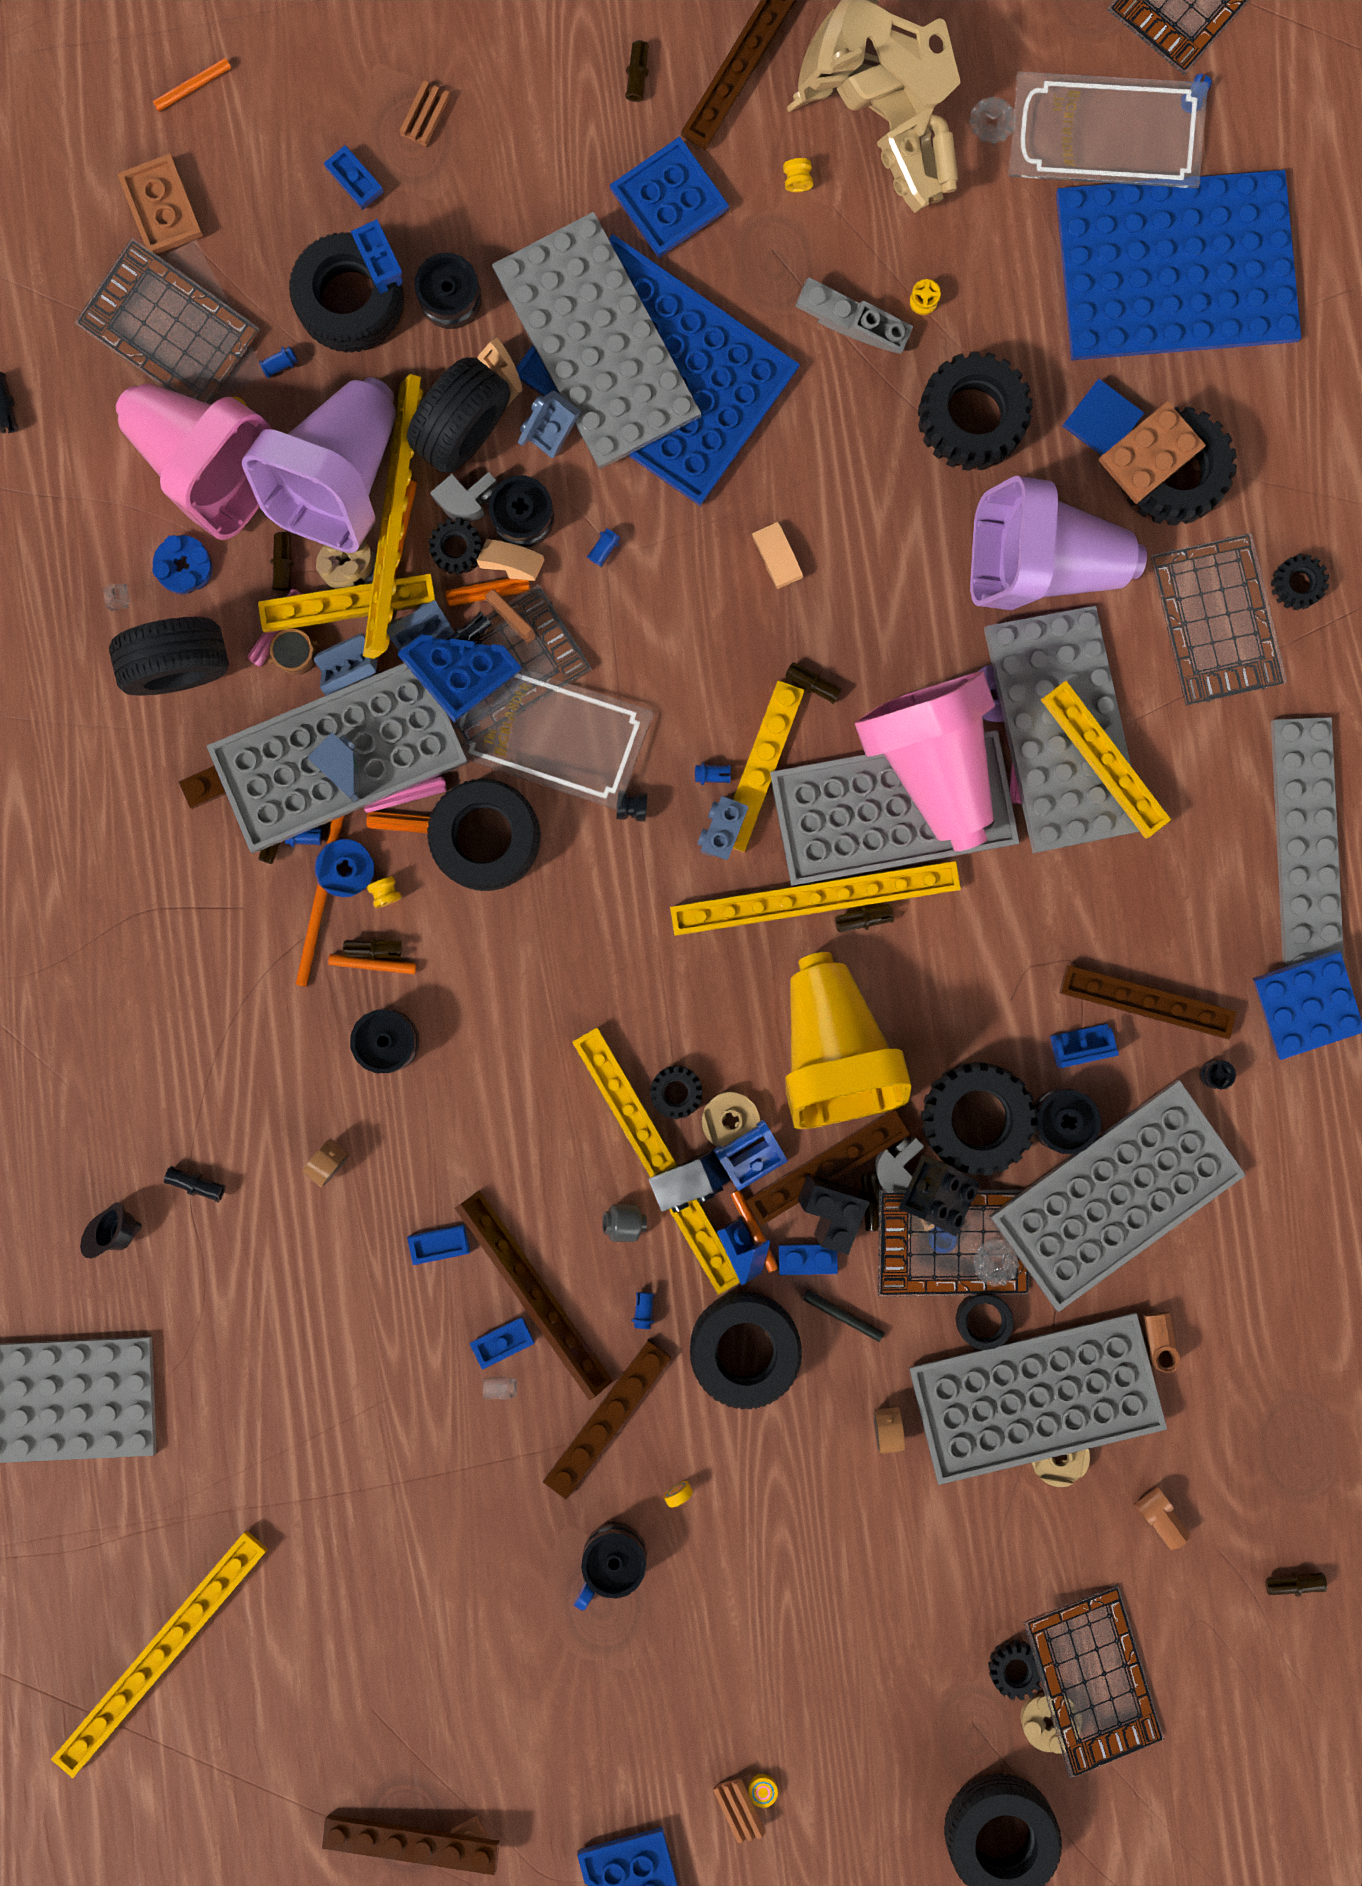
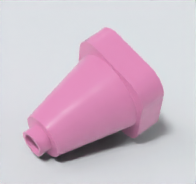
M151 383L142 384L138 387H129L120 395L116 404L120 430L160 476V485L163 493L193 522L217 539L226 540L238 534L260 508L242 467V459L259 434L265 429H272L260 415L232 397L221 398L211 405Z
M983 671L968 674L892 699L874 708L854 722L865 755L870 757L884 754L937 840H950L954 851L967 850L986 842L988 839L984 827L994 821L982 716L995 707Z

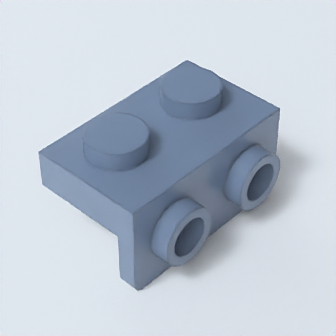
M555 390L544 397L540 395L531 406L533 413L520 427L522 434L518 440L521 446L531 441L551 458H554L560 452L581 412Z
M436 600L420 605L416 611L406 617L397 618L387 627V634L398 651L402 650L420 635L433 636V638L447 640L454 634L451 625Z
M364 633L357 634L314 655L313 660L321 670L320 688L325 695L346 688L356 681L370 678L376 673L378 657L371 659L363 656Z
M721 796L719 803L714 801L708 814V818L712 819L708 830L703 828L697 843L702 846L700 853L709 857L713 855L728 860L748 806Z

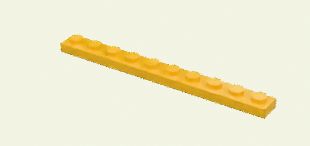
M409 374L399 385L396 407L397 417L393 429L363 656L375 659L384 653L390 641L387 627L393 616V607L390 606L391 597L394 595L397 587V579H394L395 568L398 567L401 558L398 545L404 534V524L401 522L402 515L408 505V497L405 496L406 486L409 485L412 476L409 463L414 455V451L410 448L407 440V431L423 393L420 388L421 377Z
M954 861L670 907L674 936L959 891L961 887L957 863Z
M598 1027L572 1042L649 1176L652 1177L661 1171L677 1166ZM698 1200L689 1201V1207L675 1213L670 1208L669 1211L717 1294L719 1295L740 1283L718 1234Z
M245 1530L54 1754L51 1760L73 1779L268 1548Z

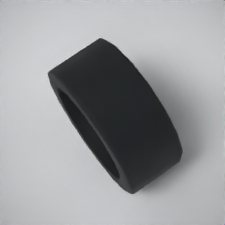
M992 1293L971 1294L964 1298L958 1306L955 1316L956 1327L962 1338L972 1347L981 1350L995 1349L1004 1344L1010 1337L1014 1325L1013 1315L1008 1305ZM986 1303L998 1309L1001 1315V1326L993 1336L981 1338L975 1336L970 1331L967 1318L973 1307Z

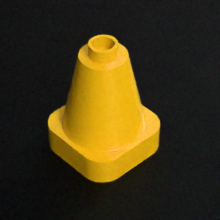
M830 952L814 953L801 958L798 961L800 971L790 979L791 1073L785 1077L786 1095L794 1128L811 1129L888 1112L905 1105L909 1101L912 1086L903 1051L889 1048L847 965L834 963L832 953Z

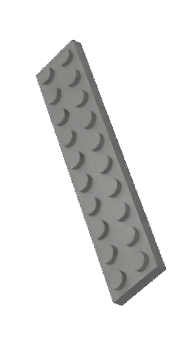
M1332 717L1272 720L1271 738L1283 968L1337 949L1341 952L1344 961Z

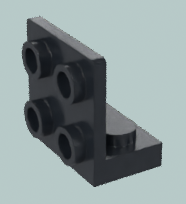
M922 1155L898 1209L923 1219L953 1236H957L964 1224L969 1207L976 1197L979 1182L948 1164Z

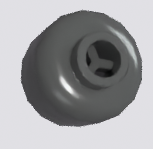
M613 1204L608 1211L603 1213V1233L608 1235L612 1242H635L639 1239L641 1232L646 1231V1215L641 1214L640 1208L635 1204Z

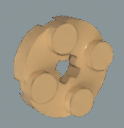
M364 539L358 550L353 553L342 552L325 545L317 556L316 570L326 584L332 588L355 586L353 582L360 578L364 580L369 576L374 567L375 558L366 539ZM346 558L351 559L350 561H346L344 565H341L342 560Z
M724 1092L713 1097L705 1106L702 1115L704 1134L717 1147L720 1145L722 1147L726 1146L756 1128V1124L760 1122L759 1113L754 1103L745 1095L735 1092ZM727 1113H731L733 1117H739V1122L735 1123L734 1129H730L728 1125L723 1126L722 1120L726 1119Z
M1089 1449L1066 1454L1067 1458L1061 1459L1060 1464H1056L1055 1458L1052 1457L1032 1462L1031 1465L1034 1472L1045 1483L1055 1487H1067L1072 1485V1482L1078 1480L1079 1477L1082 1478L1085 1475L1090 1463Z
M1048 1690L1039 1694L1035 1693L1034 1696L1025 1701L1020 1714L1022 1729L1028 1741L1035 1748L1044 1752L1061 1754L1066 1749L1058 1722L1055 1726L1046 1727V1722L1043 1720L1045 1716L1050 1718L1052 1714H1055L1052 1705L1053 1699L1050 1698ZM1062 1693V1694L1064 1695V1698H1065V1701H1066V1705H1067V1708H1068V1711H1069V1715H1070V1709H1069V1706H1068V1703H1067V1699H1066L1065 1693ZM1067 1696L1072 1713H1077L1076 1706L1071 1698ZM1078 1713L1074 1715V1721L1079 1734L1081 1716ZM1071 1718V1722H1072V1725H1073V1728H1074V1732H1075V1735H1076V1738H1077L1078 1736H1077V1733H1076V1730H1075V1726H1074L1073 1720H1072V1718Z

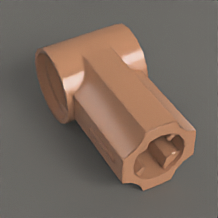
M1170 1312L1143 1315L1149 1346L1148 1358L1150 1364L1164 1373L1174 1372L1179 1367L1181 1358L1176 1350ZM1167 1350L1170 1354V1360L1166 1365L1161 1366L1158 1362V1356L1162 1351Z
M1158 1487L1134 1503L1146 1522L1154 1527L1171 1551L1187 1543L1191 1535L1181 1520L1175 1515L1173 1506Z

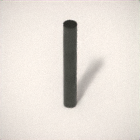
M809 1290L803 1296V1301L878 1342L881 1341L885 1333L884 1331Z

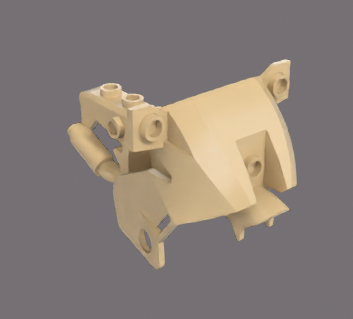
M841 0L836 8L832 9L824 19L810 42L800 71L799 92L793 95L795 101L787 107V110L791 112L812 101L826 99L831 95L833 88L838 87L837 91L849 109L856 111L869 107L889 121V132L877 141L878 147L882 149L881 160L886 168L891 169L895 178L893 185L896 193L899 196H903L908 206L916 213L929 205V203L940 202L943 199L942 192L950 193L957 190L956 182L959 180L953 133L949 132L948 123L944 118L932 114L934 107L941 103L961 83L946 22L938 18L922 27L877 6L880 0ZM892 25L917 34V40L892 30ZM936 35L942 39L943 50L941 53H934L930 49L929 39L931 36ZM867 38L872 41L878 56L865 53ZM866 59L879 63V65L870 66L863 64V61ZM930 130H933V131H934V134H935V137L932 138V139H933V147H932V145H931V131H930Z

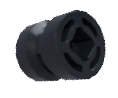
M619 791L616 819L626 820L630 815L636 821L645 822L648 793L639 792L637 795L630 797L628 791Z
M1209 1060L1200 1069V1079L1209 1088L1227 1089L1235 1082L1236 1070L1227 1061Z

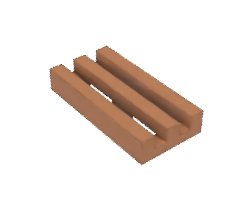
M423 80L399 130L400 135L427 147L451 97L450 92L446 90L441 91L439 87L435 85L432 87L429 85V82ZM427 93H429V96H428V98H427V100H426V102H425V105H424V107H423V109H422V111H421V113H420V115H419V117H418V119H417V121H416V123H415V125H414V127H413V129H412V132H409L410 129H411V127H412V125H413V123H414V120H415V118H416V116H417V114H418V112H419V110H420V108H421V106H422V104H423V102H424V100H425V98H426V96H427ZM436 97L440 98V100L427 124V127L422 137L418 136V134L429 114V111Z
M492 589L485 595L489 605L528 644L536 638L533 628L496 590Z
M738 1778L717 1784L713 1791L737 1842L742 1843L745 1839L751 1841L754 1837H757V1839L762 1838L766 1833L765 1828L742 1779ZM732 1788H734V1790H735V1792H736V1795H737V1797H738V1799H739L740 1802H738V1800H737V1798H736V1796H735V1793H734V1791H733ZM744 1813L746 1814V1816H747V1818H748V1820H749V1822H750V1824H751V1826H752V1829L750 1828V1825H749V1823H748V1821H747V1819H746Z

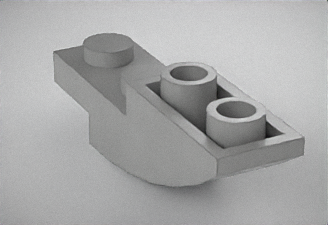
M810 277L806 279L795 304V307L818 318L817 323L860 342L899 354L903 352L913 329L912 325L865 301L858 303Z

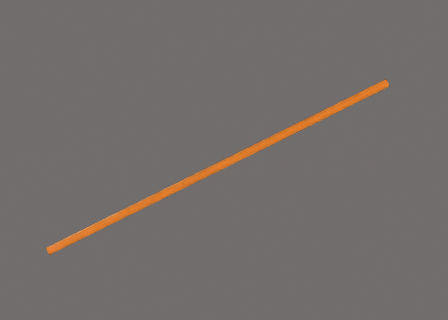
M412 480L406 486L405 496L408 497V505L402 515L401 523L404 524V534L398 545V551H400L401 556L417 488V482ZM399 565L395 568L394 579H397ZM344 816L331 821L326 844L339 840ZM318 883L295 985L307 987L327 892Z

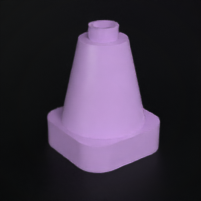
M368 377L364 381H350L288 434L273 429H265L259 434L243 457L242 467L261 510L271 521L289 532L339 551L353 553L358 550L376 522L368 496L397 417V412L393 405L394 394L385 383L372 377Z
M1013 476L987 490L981 497L976 509L970 579L972 601L976 606L1014 610L1042 597L1122 589L1131 579H1138L1144 572L1147 551L1143 544H1138L1137 538L1132 531L1058 501L1057 489L1052 481Z

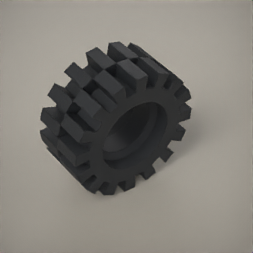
M458 518L455 521L447 519V523L443 525L440 522L437 525L438 529H433L431 532L432 539L429 538V550L433 560L441 570L444 569L449 574L455 572L456 575H461L462 571L470 572L472 566L475 568L478 565L477 558L483 548L477 530L466 520L462 522ZM458 536L466 541L467 549L463 555L452 557L446 553L445 544L451 537Z
M1299 554L1284 561L1274 571L1272 575L1274 579L1271 580V586H1274L1275 589L1272 590V594L1278 595L1279 598L1276 599L1278 603L1282 601L1285 603L1283 607L1287 609L1293 607V610L1306 609L1318 602L1326 594L1324 591L1329 587V584L1326 583L1329 579V574L1324 575L1323 571L1327 568L1325 565L1322 567L1318 565L1320 562L1318 558L1311 560L1312 555L1307 554L1302 557V554ZM1302 572L1308 576L1310 587L1307 592L1298 593L1291 588L1290 577L1293 573Z
M671 1066L660 1071L653 1079L650 1089L651 1101L656 1110L665 1117L674 1119L685 1118L694 1113L700 1105L703 1095L702 1085L697 1075L690 1069L682 1066ZM672 1081L683 1082L688 1089L687 1098L681 1103H671L665 1096V1088Z
M1014 1639L1012 1644L1008 1640L1004 1641L1005 1646L1001 1648L998 1645L995 1647L996 1653H991L990 1655L991 1662H988L990 1677L996 1689H999L1000 1694L1004 1697L1008 1695L1009 1699L1015 1700V1696H1017L1019 1700H1025L1024 1695L1028 1694L1029 1698L1034 1696L1032 1691L1034 1689L1039 1691L1041 1688L1039 1683L1044 1682L1038 1654L1033 1647H1030L1024 1641L1022 1644ZM1015 1659L1022 1660L1027 1664V1673L1020 1680H1012L1005 1673L1007 1664Z

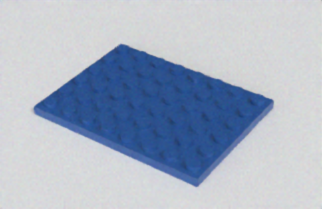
M1285 170L1184 178L1183 181L1154 180L1057 189L1056 201L1071 361L1296 343L1301 339Z
M612 234L609 241L701 412L700 418L627 456L701 507L798 371L800 364ZM532 345L516 367L520 381L543 397L553 390L558 393Z

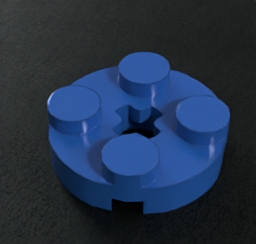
M185 535L168 536L155 551L152 568L153 574L161 585L173 593L185 595L190 594L189 592H193L196 589L199 590L207 584L212 574L213 565L207 549L193 537ZM187 558L186 562L190 565L188 570L183 568L181 572H178L177 561Z
M341 839L326 844L318 853L314 872L318 884L326 892L337 897H351L360 893L370 884L374 874V863L362 844L349 839ZM343 860H347L348 866L352 867L351 873L347 872L345 877L340 876V871L336 870L337 864H342Z

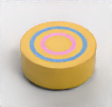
M682 1481L667 1490L663 1498L668 1507H677L692 1496L693 1489L688 1481Z
M759 1774L751 1779L748 1793L752 1803L761 1808L774 1804L778 1796V1789L775 1780L771 1776Z

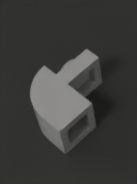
M488 472L470 489L466 490L451 474L432 490L430 494L435 503L453 520L458 518L462 522H465V520L473 522L485 516L480 504L482 502L484 504L489 502L492 491L498 484L496 479Z
M913 1136L910 1139L907 1137L903 1138L893 1148L896 1151L893 1155L887 1149L878 1154L874 1168L879 1185L886 1193L906 1192L912 1176L903 1166L924 1147L917 1138Z

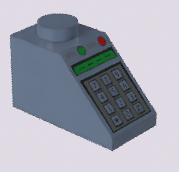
M332 732L307 758L355 802L358 799V757L352 751L355 745L344 735L338 738Z

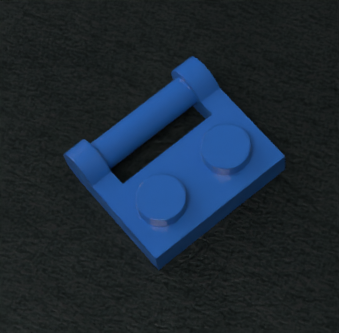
M764 1119L756 1124V1128L726 1146L722 1147L720 1145L713 1149L738 1191L788 1162ZM765 1138L763 1142L730 1161L728 1158L758 1139Z

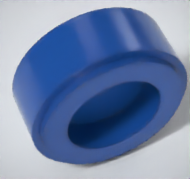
M586 1582L580 1589L573 1604L574 1607L581 1611L587 1608L595 1594Z

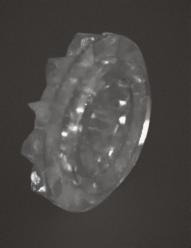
M988 97L982 99L974 106L971 111L969 124H971L973 135L976 134L981 142L987 141L994 145L998 141H1005L1013 132L1016 117L1013 108L1008 102L1001 98ZM987 116H990L992 119L1000 117L996 124L997 128L992 124L984 126L988 120Z
M992 1239L983 1243L978 1248L974 1257V1269L978 1278L985 1284L994 1287L1007 1285V1282L1016 1277V1270L1020 1266L1017 1254L1013 1251L1010 1244L1000 1239ZM989 1256L998 1259L1002 1256L1001 1263L1005 1269L995 1268L993 1271L995 1264Z

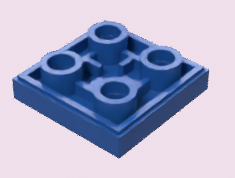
M1098 378L1062 427L1102 456L1129 434L1144 412Z

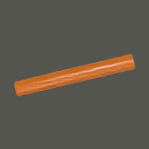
M225 57L152 102L158 112L225 73L231 69V66Z
M329 954L328 965L414 975L417 967L416 963L383 959L371 960V958L349 957L337 954Z
M741 1190L732 1192L730 1196L754 1244L766 1241ZM768 1248L764 1263L769 1273L779 1268L770 1248Z

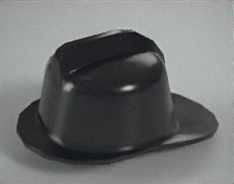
M115 1202L89 1222L81 1238V1253L85 1258L92 1259L107 1250H124L129 1246L133 1237L142 1229V1224L135 1221L132 1214L124 1211L121 1203Z

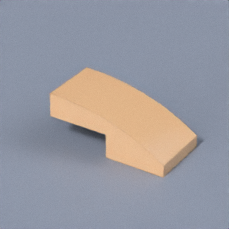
M497 337L488 343L477 358L508 383L510 397L506 406L508 407L523 390L516 367Z
M778 522L752 533L753 540L765 561L766 569L777 589L803 578L796 557Z
M486 539L477 558V563L482 569L506 570L509 579L535 581L545 559L543 555L525 547Z

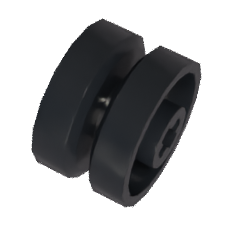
M438 253L427 258L418 268L414 279L415 293L421 309L428 320L434 325L445 329H457L469 324L476 317L482 303L481 288L472 265L465 258L453 253Z
M526 475L511 476L501 481L492 491L489 499V515L498 536L505 542L521 547H532L541 543L551 533L555 522L552 499L546 487L537 479ZM523 510V514H518V512Z
M374 1010L363 1015L355 1023L350 1035V1049L355 1060L364 1069L373 1073H393L406 1068L415 1059L419 1049V1033L415 1023L406 1014L396 1010ZM381 1036L388 1038L389 1043L387 1046H381L380 1042L383 1041Z
M1053 1089L1043 1093L1033 1105V1108H1037L1038 1116L1034 1118V1125L1037 1126L1036 1135H1033L1042 1146L1061 1154H1076L1086 1150L1096 1141L1101 1129V1116L1096 1104L1087 1095L1071 1089ZM1065 1115L1068 1118V1122L1065 1126H1061V1122L1064 1121L1062 1117Z
M612 1522L601 1525L590 1534L584 1545L581 1570L584 1581L593 1592L605 1598L617 1599L628 1596L639 1587L645 1577L647 1560L645 1543L639 1533L626 1524ZM612 1558H616L618 1562L614 1563Z

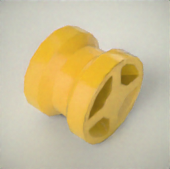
M795 158L783 164V171L787 175L785 181V189L794 193L804 192L813 187V178L809 173L812 169V164L809 159Z
M922 279L914 285L910 297V306L915 313L928 315L936 309L941 296L938 284L930 279Z
M394 876L378 880L367 886L368 892L373 894V905L375 908L384 907L402 899L400 892L396 891L394 887L396 882Z

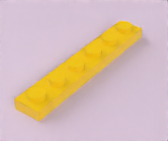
M431 574L397 579L396 591L391 597L390 605L393 607V612L418 608L424 603L434 601L435 594ZM373 583L259 601L258 607L262 630L266 633L368 616Z
M781 681L776 683L733 799L748 806L747 813L733 846V849L743 853L771 782L770 772L776 769L805 691Z
M1067 681L1062 682L1040 699L1145 839L1151 837L1171 821L1170 817Z

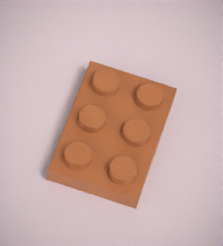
M170 153L117 173L145 248L150 254L154 256L203 237L175 161Z
M1167 401L1099 458V462L1133 502L1137 504L1199 453L1206 445Z

